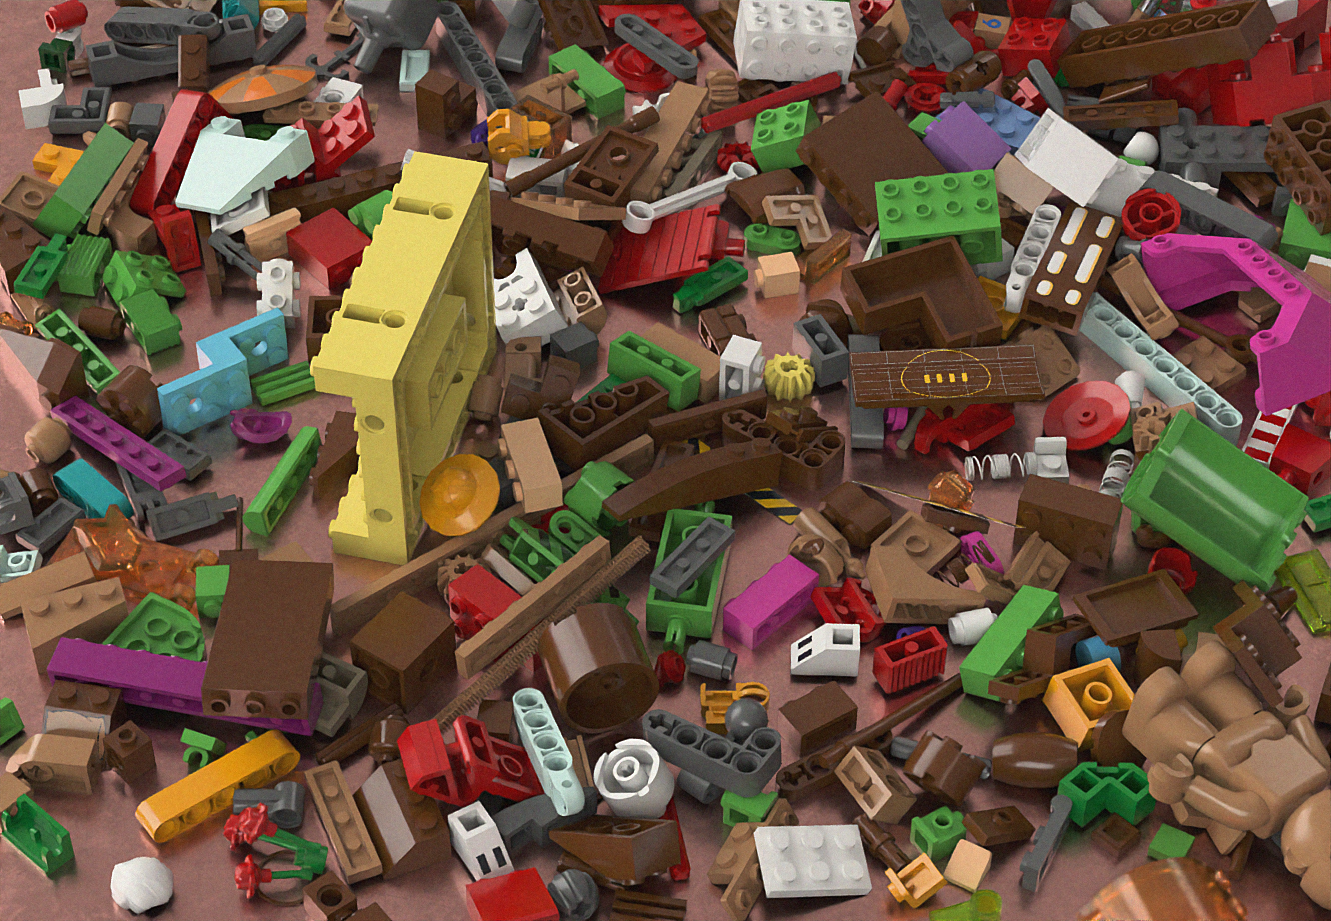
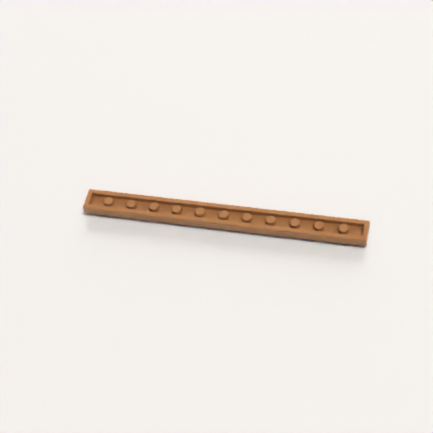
M644 434L594 462L607 461L627 476H631L654 463V440L647 434ZM583 468L561 479L563 504H565L564 498L567 492L574 488L581 478ZM519 502L491 517L476 531L450 539L400 568L394 569L389 574L333 603L330 609L332 630L338 636H341L375 617L401 591L412 597L437 583L438 569L443 567L445 559L455 560L457 554L463 558L467 557L470 553L474 559L480 558L489 543H493L500 548L504 546L499 541L503 534L511 535L517 539L519 533L508 524L511 517L520 518L530 526L541 524V516L558 507L525 513L522 503Z

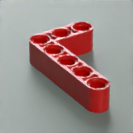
M182 89L177 94L132 194L130 207L135 214L148 217V211L155 210L161 205H171L188 168L200 131L216 117L226 116L227 118L234 119L211 94Z

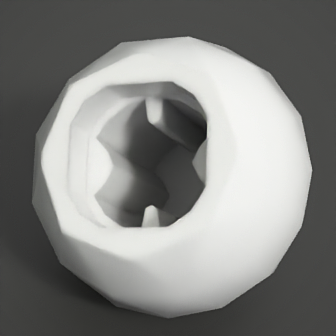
M1145 131L1137 132L1124 149V156L1146 161L1148 166L1158 157V141L1153 135Z

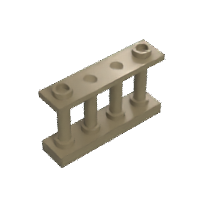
M716 130L708 133L706 138L701 140L692 138L690 149L696 150V152L689 156L683 155L680 166L684 168L677 173L673 172L672 185L670 188L662 191L661 199L701 184L717 161L718 149L722 148V131Z

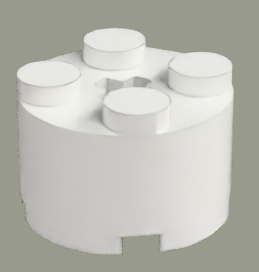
M628 739L615 745L617 749L609 755L605 752L595 766L593 777L598 791L616 816L651 819L661 817L665 813L666 805L674 791L675 783L672 772L659 753L647 741Z

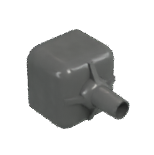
M345 0L344 11L364 38L354 63V68L363 73L371 74L385 48L401 47L408 50H418L423 47L442 6L436 0Z

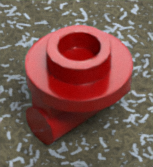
M668 650L658 655L654 671L658 678L659 687H663L668 682L672 684L681 682L684 678L686 671L685 661L674 650Z

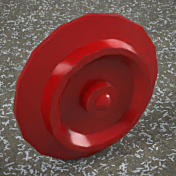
M629 43L615 48L606 56L603 63L606 70L617 80H620L624 84L625 90L629 92H656L669 87L678 79V77L658 63L652 65V70L643 73L633 60V52L637 49Z
M1086 381L1073 385L1058 394L1047 407L1043 418L1045 435L1047 437H1066V450H1088L1101 446L1117 436L1126 425L1131 411L1128 395L1118 385L1107 381Z

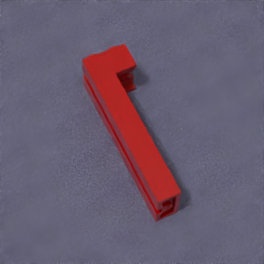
M1298 0L1297 17L1278 23L1277 28L1272 34H1281L1282 38L1296 39L1300 41V48L1305 50L1319 39V33L1326 32L1328 0ZM1249 60L1244 61L1247 76L1251 74ZM1206 66L1199 69L1195 67L1185 68L1175 73L1172 71L1161 72L1152 77V92L1164 100L1177 99L1178 109L1189 108L1198 115L1211 105Z

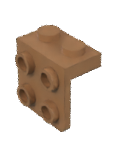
M1043 325L1039 329L1034 330L1031 326L1017 336L1020 340L1019 342L1014 344L1010 340L1002 345L1034 344L1045 397L1077 377L1081 372L1079 366L1053 328Z

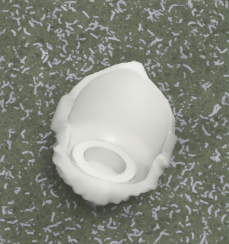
M139 857L115 865L110 885L112 898L120 907L126 910L130 908L137 914L145 912V910L151 907L162 905L169 901L173 892V873L154 857Z

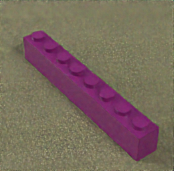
M61 637L46 669L52 687L55 680L117 688L122 689L125 703L268 729H278L312 736L324 704L320 683H316L308 720L203 715L201 686L208 661L198 662L176 655L164 656L153 654L147 650L136 651L120 648L114 644L91 643L80 638L69 639Z

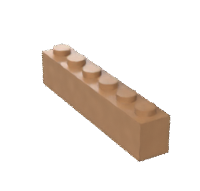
M679 81L676 82L658 112L660 121L651 125L644 136L645 139L658 143L659 152L631 188V202L642 201L651 204L661 200L664 187H668L671 183L673 171L679 169L684 152H688L691 148L693 136L695 134L698 135L701 130V119L710 115L712 102L708 101V88Z

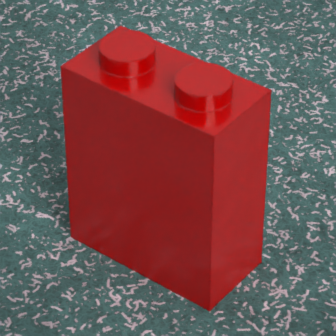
M334 207L286 232L288 254L328 290L350 280L355 268L360 267L363 262L365 247L370 246L372 242L367 235Z

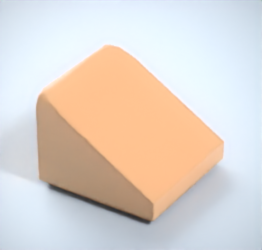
M960 839L943 877L947 881L975 893L990 869L992 853L971 842Z

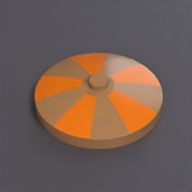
M258 65L250 68L249 71L237 74L210 89L208 93L229 114L246 113L276 107L297 100L309 94L318 86L316 70L309 66L274 65L266 67L265 65Z

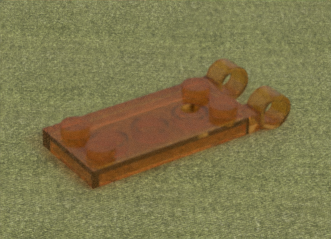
M77 521L46 566L85 551L97 582L119 577L123 593L126 596L143 600L150 592H153L190 611L196 602V591L191 586L180 582L187 572L196 575V567L219 566L220 560L215 553L208 549H198L197 552H192ZM154 568L152 571H145L146 569Z

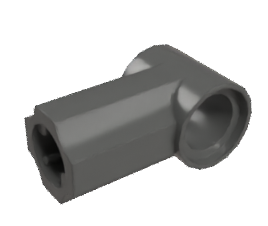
M293 781L280 782L275 786V789L237 788L234 791L233 814L239 815L244 808H257L259 803H264V805L268 806L267 814L269 820L282 828H294L302 822L306 790L301 784Z

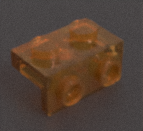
M117 504L109 505L104 518L75 519L72 531L97 571L133 570L137 557L141 553L142 543Z

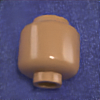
M45 417L26 432L25 443L27 447L25 452L35 462L41 460L47 464H52L70 449L72 432L61 419Z

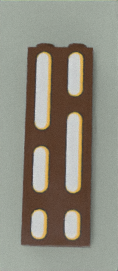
M1069 201L1025 292L1019 317L1077 336L1105 275L1106 268H1108L1114 255L1116 243L1121 237L1123 230L1121 217L1087 206L1082 207L1078 203Z

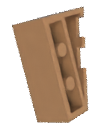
M119 577L20 601L38 675L47 671V666L61 637L69 639L80 638L99 644L106 640L128 616L126 599Z

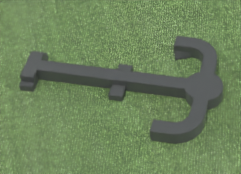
M358 33L357 37L359 39L344 51H335L334 55L336 56L325 65L316 66L312 64L317 60L318 56L311 54L306 58L305 66L314 68L318 79L324 78L330 81L334 77L345 80L349 77L348 71L342 69L340 74L336 75L328 71L343 60L347 61L350 59V55L361 48L364 41L363 35Z

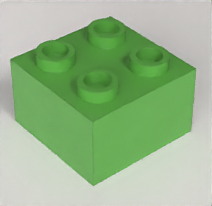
M809 100L793 102L787 106L773 110L768 109L757 114L751 151L763 173L804 164L795 151L805 135L821 126Z

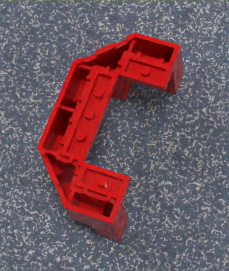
M1331 26L1329 27V32L1319 33L1322 64L1307 66L1308 71L1297 73L1293 39L1282 38L1281 34L1270 35V39L1261 46L1258 54L1249 59L1251 76H1247L1242 59L1231 60L1222 65L1218 63L1206 65L1213 124L1239 127L1251 126V122L1256 121L1272 124L1274 115L1330 100Z

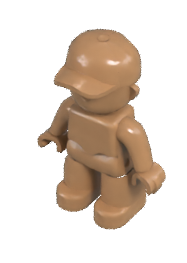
M1218 640L1210 641L1200 647L1187 661L1181 676L1171 667L1167 666L1155 671L1137 690L1122 728L1123 736L1155 765L1150 767L1147 775L1148 782L1150 783V794L1158 801L1166 804L1178 803L1185 796V802L1209 818L1231 829L1239 831L1251 830L1262 839L1269 838L1281 831V850L1286 868L1292 874H1297L1302 878L1300 886L1314 902L1331 910V789L1324 790L1331 781V759L1310 718L1306 715L1311 702L1309 693L1300 685L1293 684L1286 691L1284 706L1280 703L1274 708L1268 705L1266 711H1263L1259 699L1234 672L1237 663L1235 656Z

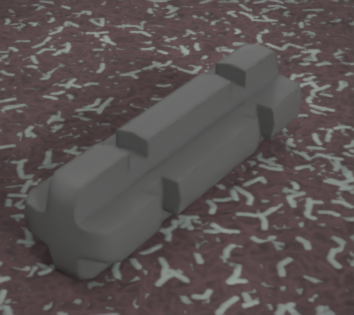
M978 91L956 92V95H952V92H944L940 94V107L942 109H947L950 105L957 107L964 101L970 108H979V105H983V108H992L995 105V94L993 91H982V94H979Z

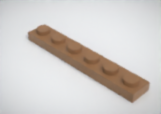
M599 535L589 544H585L577 554L567 562L560 564L542 582L535 584L532 590L518 601L513 602L496 619L488 622L475 636L463 642L455 651L459 674L467 680L472 678L552 613L594 574L600 571L611 560L609 541Z

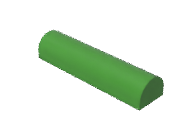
M60 308L35 324L37 331L47 341L50 338H56L81 352L86 382L97 395L120 373Z
M309 426L301 428L244 513L243 522L252 532L265 536L271 533L309 475L311 468L317 463L319 445H322L318 428Z

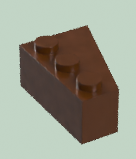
M0 204V280L4 283L11 299V294L15 293L14 282L37 246L47 247L50 241Z

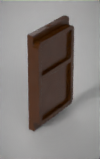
M1165 569L1075 594L1072 598L1103 643L1110 647H1118L1138 641L1141 631L1175 630L1185 627L1189 621L1198 619L1199 613Z

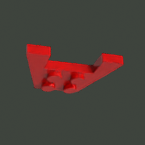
M683 4L600 5L598 8V16L608 28L615 27V19L619 15L633 14L687 51L706 42V32ZM638 49L634 50L633 60L642 72L646 73L652 70V65L656 64V62Z

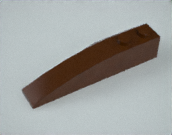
M754 438L752 441L739 444L730 443L725 447L684 458L646 475L603 500L602 508L618 521H624L778 486L783 451L766 438Z

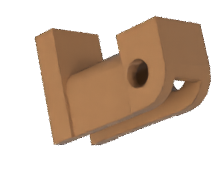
M541 337L511 339L507 343L505 350L504 391L506 390L511 373L541 382L542 378H536V374H541L542 372Z

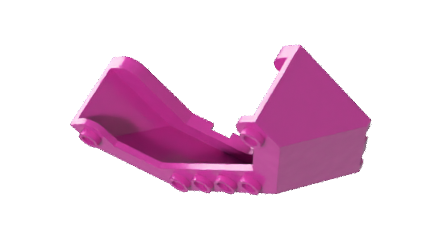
M1167 233L1154 236L1152 239L1141 243L1145 274L1164 304L1176 311L1231 290L1251 292L1253 287L1264 289L1283 306L1273 327L1269 330L1258 332L1250 339V349L1257 355L1260 387L1255 391L1256 407L1265 416L1331 391V293L1313 277L1251 239Z

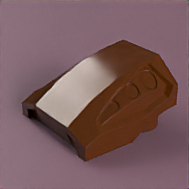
M788 168L756 174L740 181H733L727 184L724 190L726 194H730L752 218L751 221L754 224L768 223L762 205L765 196L806 195L803 183Z

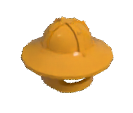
M458 454L443 460L430 471L422 485L419 500L422 517L432 530L445 536H463L476 531L489 520L498 504L500 484L497 472L487 460L474 454Z

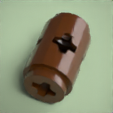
M992 51L977 52L972 58L948 73L945 81L948 91L952 92V95H956V92H974L986 87L995 81L1002 71L999 57Z

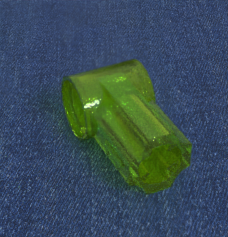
M980 889L974 892L969 901L930 911L929 921H1002V898L993 890Z

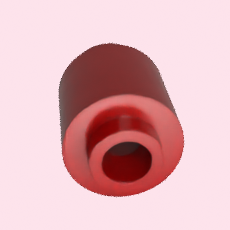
M78 0L66 1L50 7L49 11L45 12L46 24L53 33L57 31L63 33L85 25L86 18L88 17L86 6Z

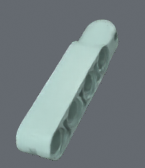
M525 688L519 690L513 696L516 729L546 795L551 797L558 814L569 816L579 813L585 803L583 788L573 769L572 756L543 694L537 689Z

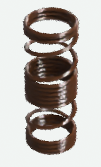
M981 540L977 542L980 549L972 545L980 565L982 563L976 550L990 564L995 561V558ZM961 553L962 561L959 557H956L946 564L954 575L957 585L941 571L937 570V574L942 582L944 581L941 575L953 586L959 587V582L963 584L969 580V576L965 571L968 567L965 559L970 563L972 561Z

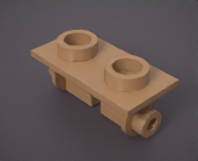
M19 293L11 294L12 299L34 332L37 331L36 323L56 311L46 295L43 299Z

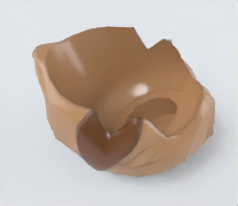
M807 534L799 536L789 545L787 556H793L818 573L819 587H827L837 583V578L843 571V557L839 555L829 540L820 535Z

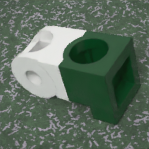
M80 26L63 33L58 32L51 43L43 42L39 46L38 51L42 69L49 68V70L56 72H68V61L77 59L84 50Z

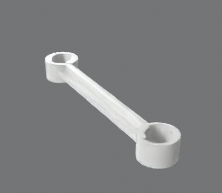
M735 162L731 164L727 175L651 204L642 201L628 203L626 207V220H622V223L626 229L633 233H646L650 230L653 220L725 193L724 190L727 184L756 175L757 172L747 163Z

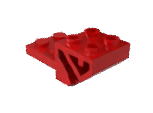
M357 96L353 101L345 104L342 110L335 116L326 120L319 129L303 118L294 125H290L294 129L307 130L315 162L291 179L284 176L274 181L275 187L271 190L275 192L303 186L305 173L313 174L314 183L334 177H341L339 166L375 137L367 101L361 96Z
M466 715L456 717V721L453 722L456 742L446 745L441 736L437 719L410 725L397 739L410 790L419 795H427L442 800L447 804H454L464 808L473 804L484 790L492 795H500L515 800L518 803L546 794L526 749L489 736L483 721Z

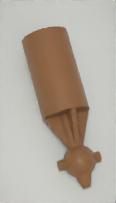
M814 507L806 508L799 513L794 521V528L801 536L815 534L826 538L834 545L839 555L843 557L846 574L862 580L866 578L862 561L851 557L848 541Z

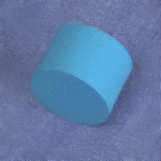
M1099 636L1077 642L1075 653L1078 667L1110 658L1120 673L1121 657L1118 647L1106 646Z

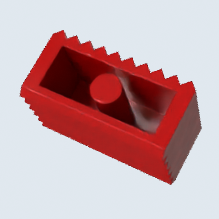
M932 626L875 647V652H873V675L887 694H891L892 691L897 692L899 689L903 690L904 687L909 688L910 684L921 683V680L932 679L933 675L938 677L939 673H945L948 644L936 627Z

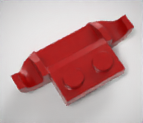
M998 403L970 404L956 419H953L952 412L954 409L948 405L943 409L945 418L941 420L928 407L925 409L926 415L919 421L916 429L915 449L923 454H927L930 452L932 441L936 439L942 443L950 441L970 452L1014 426V414L999 407Z

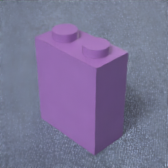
M964 101L956 108L950 105L940 115L942 121L938 122L935 119L923 131L926 137L921 141L948 173L993 169L1005 154L1012 149Z

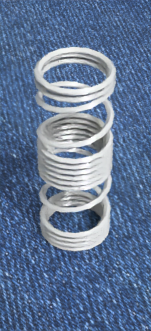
M1118 449L1111 455L1110 464L1105 471L1099 493L1118 497L1116 494H1119L1121 498V493H1123L1130 479L1129 474L1132 473L1133 463L1130 465L1124 461H1115L1114 456L1117 454L1127 455L1132 459L1133 463L1135 456L1127 450ZM1117 462L1125 463L1128 466H1122ZM1112 477H1117L1121 479L1123 482L1114 480Z
M1026 452L1022 464L1020 457L1016 453H1013L1010 462L1007 454H995L992 457L986 455L981 469L980 462L975 456H967L965 458L966 479L973 481L975 478L973 458L977 461L981 480H983L984 464L987 457L991 461V475L993 479L1011 477V463L1014 455L1019 460L1022 477H1024L1025 460L1027 475H1037V457L1035 452Z

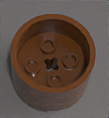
M593 603L576 607V614L565 618L559 623L553 621L548 625L540 637L538 654L561 718L565 724L574 730L584 733L614 731L633 723L651 708L659 693L658 678L635 621L624 612L622 607L609 603Z

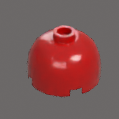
M1148 188L1139 190L1127 198L1121 212V223L1125 235L1131 240L1140 241L1142 239H1152L1157 235L1178 233L1181 209L1179 202L1171 194L1166 192L1164 195L1157 193L1156 189Z

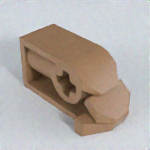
M37 734L30 737L10 757L6 772L9 771L19 780L21 778L25 779L32 788L93 795L102 767L96 739Z

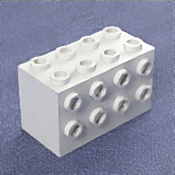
M740 0L733 40L739 77L748 80L768 79L776 82L799 81L802 83L831 72H837L838 76H841L842 79L840 83L848 85L857 41L849 2L822 0Z

